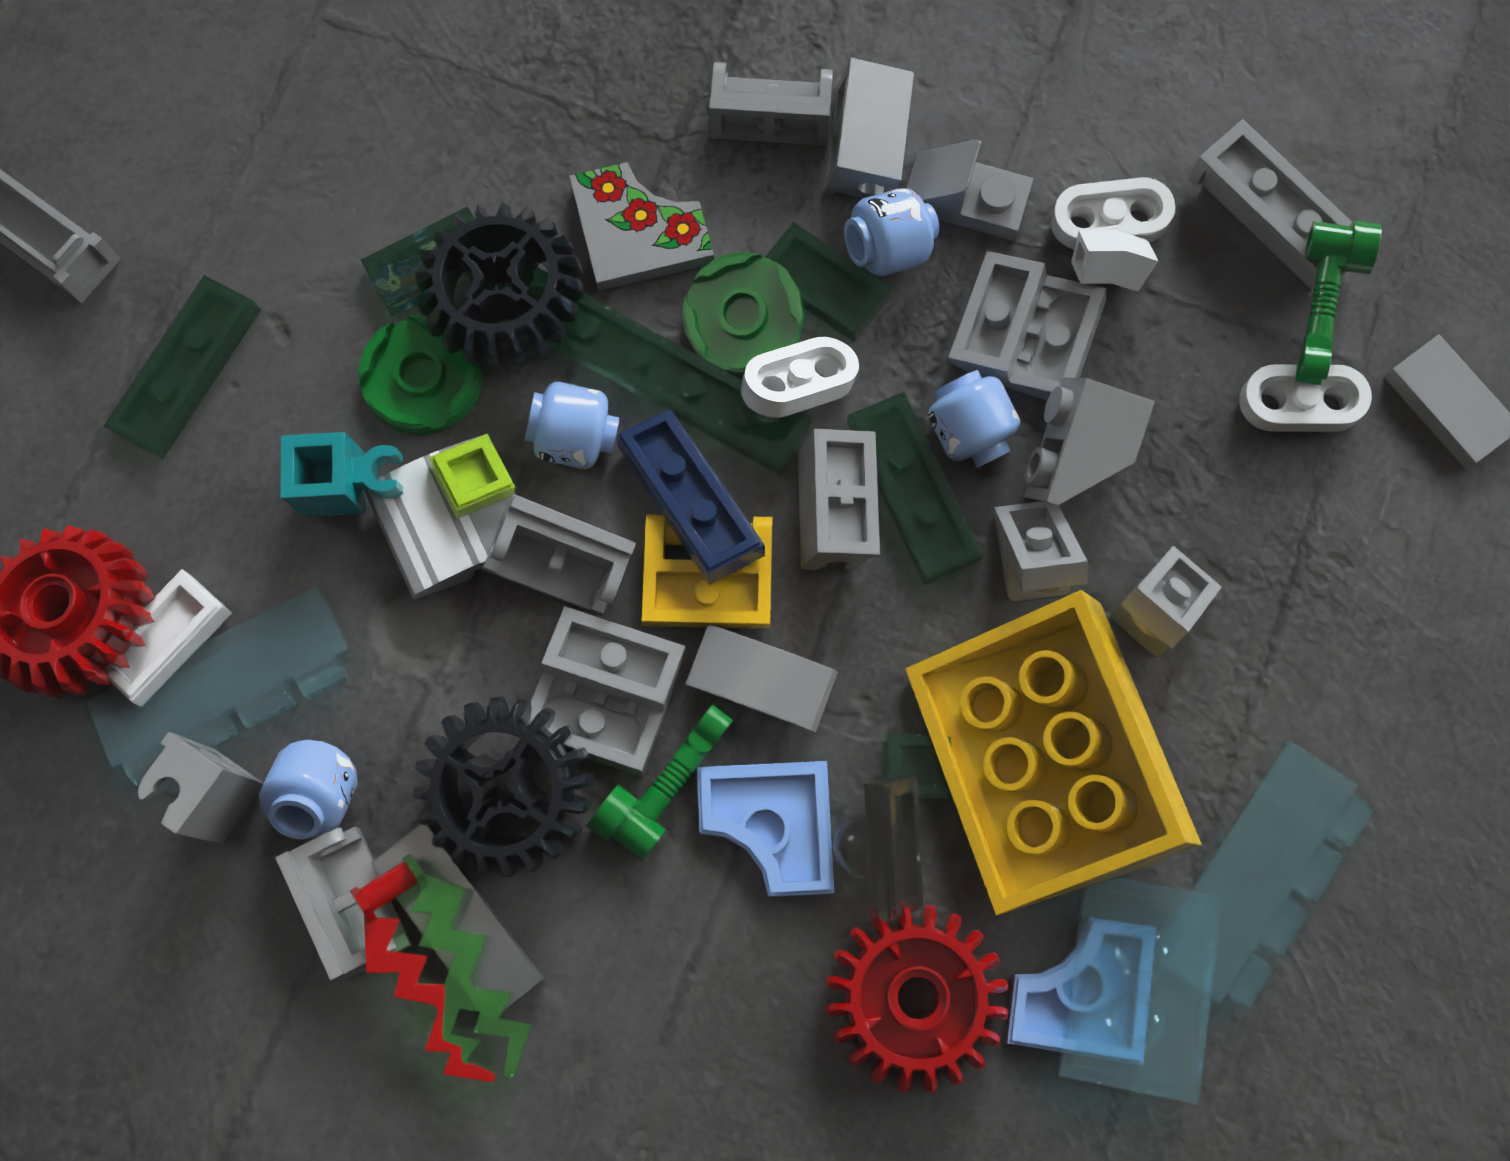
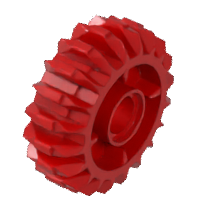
M68 525L62 534L56 530L52 531L44 528L38 544L32 540L20 539V553L14 558L11 556H0V561L4 567L0 572V678L13 682L12 685L28 694L32 692L35 694L40 693L48 698L55 697L60 699L65 691L72 695L85 696L90 681L97 685H109V674L106 667L110 664L118 668H130L127 657L124 655L130 646H146L143 638L135 633L134 629L136 625L144 626L155 622L151 617V613L143 607L156 598L151 588L144 584L149 575L146 573L145 568L135 561L136 558L132 556L133 552L120 542L115 543L113 539L103 532H96L93 529L86 532L82 528Z
M899 905L896 907L895 913L897 928L890 929L884 915L881 912H877L870 917L872 926L878 935L877 937L870 940L865 932L858 927L853 928L849 932L852 942L862 949L856 958L847 951L836 950L833 956L834 960L839 964L849 967L850 971L847 979L835 975L827 976L825 985L834 990H845V1002L828 1003L825 1005V1011L828 1016L835 1017L847 1014L850 1024L839 1027L832 1035L838 1044L847 1042L855 1036L859 1039L861 1043L851 1051L848 1057V1061L854 1067L863 1064L871 1054L877 1058L870 1073V1079L873 1082L881 1084L886 1078L890 1067L897 1068L895 1083L896 1089L899 1092L907 1093L912 1084L913 1072H920L924 1091L935 1093L938 1086L935 1070L943 1068L947 1079L957 1086L963 1083L964 1080L962 1072L955 1061L963 1056L968 1064L978 1070L986 1064L983 1056L972 1047L977 1039L994 1047L999 1045L1001 1037L997 1033L983 1027L986 1017L997 1020H1006L1008 1018L1009 1011L1007 1008L998 1005H988V993H1003L1008 990V983L1005 979L985 980L983 971L995 967L1000 962V959L995 952L984 954L977 959L974 957L972 951L984 939V935L979 930H973L968 933L962 941L955 938L961 927V916L955 913L950 914L940 930L935 928L937 917L935 906H924L920 915V925H912V916L908 905ZM913 977H920L931 986L934 1000L931 1009L925 1015L912 1018L908 1017L901 1010L898 1003V993L905 981Z

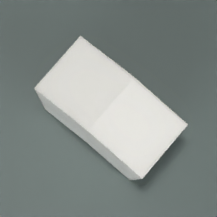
M1079 230L1071 263L1081 284L1112 283L1138 292L1158 263V259L1146 239L1119 230Z

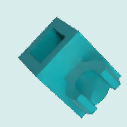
M346 432L281 436L280 498L304 517L366 514V494L364 489H370L374 494L382 498H394L403 494V486L397 480L388 479L382 481L378 479V472L383 465L403 462V455L397 448L389 445H379L365 453Z

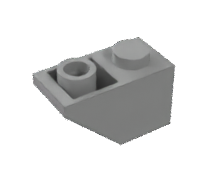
M1062 378L1060 386H1057L1051 392L1045 406L1044 420L1047 423L1041 445L1032 452L1026 465L1025 481L1028 483L1024 497L1060 505L1135 463L1155 401L1088 378Z

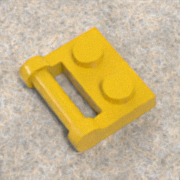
M647 514L642 599L643 626L707 628L708 624L719 628L770 629L772 517L754 516L753 523H750L765 545V556L709 585L693 560L665 559L666 546L683 545L663 515Z

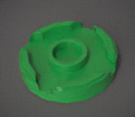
M746 251L722 255L701 268L692 280L694 284L689 289L688 296L685 295L682 307L684 332L697 355L718 371L744 376L747 364L754 357L799 342L805 320L802 294L787 269L777 262L761 257L760 254Z
M425 315L407 316L409 320L400 321L395 325L390 322L378 329L366 344L357 369L362 395L372 412L379 420L395 431L418 436L443 432L463 420L478 400L483 381L480 360L472 366L465 361L462 350L453 355L447 352L441 343L442 336L435 337L430 334L425 325L427 318Z

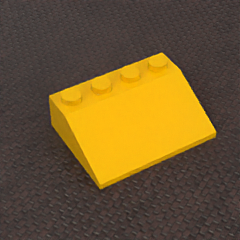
M1079 590L905 668L996 915H1002L1144 868L1202 846L1100 602L1084 591Z

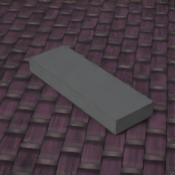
M420 824L371 864L380 876L403 861L407 864L418 884L396 897V899L487 1023H492L545 979L461 866L452 863V854L447 847L443 845L436 848L432 845V839L436 834L429 824Z

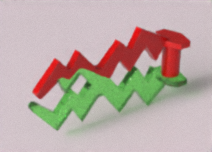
M408 854L402 858V863L360 889L355 887L350 890L353 899L364 915L366 973H399L393 997L431 1004L437 1009V1015L424 1051L450 1052L443 1075L485 1082H493L495 1080L493 1072L467 1061L481 1040L450 1034L459 1010L463 1009L479 1012L474 1029L475 1033L509 1037L503 1075L506 1078H512L517 1069L532 1025L499 1018L512 994L511 992L475 988L470 982L471 973L487 936L450 928L466 889L424 874L415 858ZM415 885L421 889V892L411 913H433L419 946L455 952L444 984H417L427 956L388 951L387 947L400 919L377 918L374 911Z

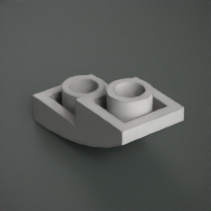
M708 624L686 685L751 708L767 716L816 732L838 671L771 645Z

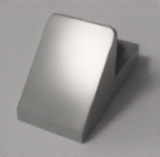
M969 140L917 153L906 189L913 190L921 197L924 203H929L934 208L938 220L1015 241L1034 178L977 163L976 160L981 145L980 140Z
M1040 501L994 507V518L1006 591L1010 601L1016 602L1064 596L1069 594L1071 586L1087 584L1088 561L1059 505Z
M1172 546L1113 611L1111 617L1116 624L1154 656H1159L1168 647L1173 649L1191 630L1222 587L1175 546Z

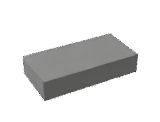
M1440 334L1384 376L1465 470L1475 465L1510 438V412Z

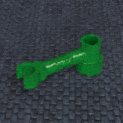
M1353 220L1350 226L1317 221L1312 222L1306 242L1305 259L1319 261L1315 279L1314 298L1311 301L1313 304L1310 307L1312 310L1309 313L1311 316L1308 318L1306 335L1302 342L1296 368V382L1321 385L1322 379L1327 380L1332 356L1334 318L1336 317L1335 312L1337 311L1336 306L1338 305L1337 300L1339 299L1338 294L1340 293L1339 288L1342 284L1344 271L1367 275L1371 273L1380 246L1381 224Z
M712 704L674 754L672 760L668 762L669 765L664 767L665 770L661 771L657 781L653 782V786L648 788L640 800L618 784L590 819L586 827L605 842H608L610 838L614 839L639 860L643 861L666 831L665 828L656 822L670 804L671 799H674L675 794L679 792L678 789L683 787L682 784H685L686 779L690 778V774L700 765L733 720Z

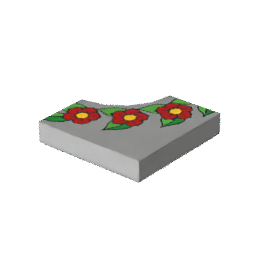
M628 162L570 176L598 291L706 266L714 261V253L699 201L674 202L653 195L637 182Z

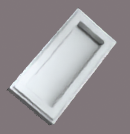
M183 569L145 607L151 613V617L155 622L144 626H135L134 632L143 638L146 646H130L124 656L127 657L130 668H118L112 664L106 667L109 681L132 703L142 708L232 614L229 609Z

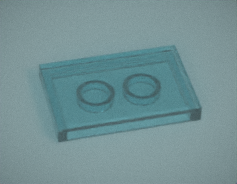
M1114 877L1083 888L1075 943V959L1072 980L1069 986V1001L1065 1014L1063 1042L1059 1056L1057 1076L1199 1105L1223 897L1120 877Z

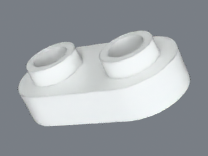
M1143 177L1079 184L1066 189L1057 199L1051 215V228L1059 242L1071 249L1075 248L1079 230H1119L1152 242L1161 237L1169 226L1175 213V201L1171 191L1163 183L1152 178ZM1141 211L1146 214L1148 221H1137L1130 212ZM1081 217L1089 223L1090 227L1079 228L1072 223L1071 219Z
M817 337L754 357L747 364L741 384V396L746 405L760 415L780 418L795 414L847 395L852 388L859 369L858 358L848 345L829 337Z
M1267 365L1258 369L1243 386L1239 397L1241 411L1249 423L1261 430L1275 432L1343 431L1353 426L1366 414L1372 400L1371 389L1365 377L1357 370L1345 365H1330L1327 380L1322 379L1321 385L1296 382L1297 365ZM1269 395L1275 398L1279 409L1272 410L1267 408L1263 404L1261 396ZM1324 395L1337 399L1340 410L1329 408L1324 402Z

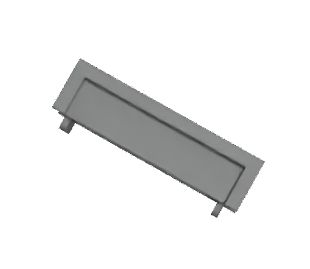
M1242 119L1199 156L1188 180L1196 187L1201 183L1311 289L1308 295L1314 298L1313 293L1315 292V279L1319 261L1305 259L1306 242L1313 221L1350 226L1352 221Z
M0 169V244L77 301L83 303L121 258L96 233H87Z

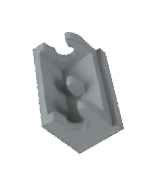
M850 59L836 87L823 193L831 195L840 193L858 198H866L884 193V186L897 188L902 178L914 72L860 59Z
M714 62L709 103L711 138L828 146L833 70L821 69L820 83L728 77L726 63Z
M813 429L798 449L801 569L818 570L826 566V563L834 561L845 562V569L857 568L869 558H877L880 555L876 432Z
M514 495L505 507L482 570L601 615L607 603L612 604L636 543Z
M168 732L160 742L165 746L164 750L143 776L139 784L138 797L148 801L157 794L158 787L163 781L175 779L180 787L179 796L173 803L169 804L161 824L175 834L223 844L259 795L263 782L216 749Z
M341 827L275 857L330 981L349 980L366 971L364 915L353 899L350 890L355 887L360 889L380 876L371 864L374 858L360 828L353 827L343 832ZM393 900L374 911L377 918L400 919L387 947L388 951L402 952L414 945Z

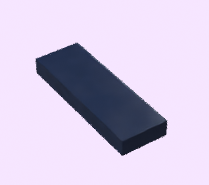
M671 409L616 435L618 448L709 585L765 556L764 543Z

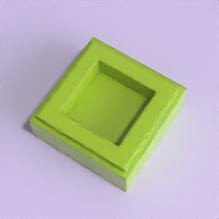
M488 434L429 457V467L456 519L514 495L515 485Z

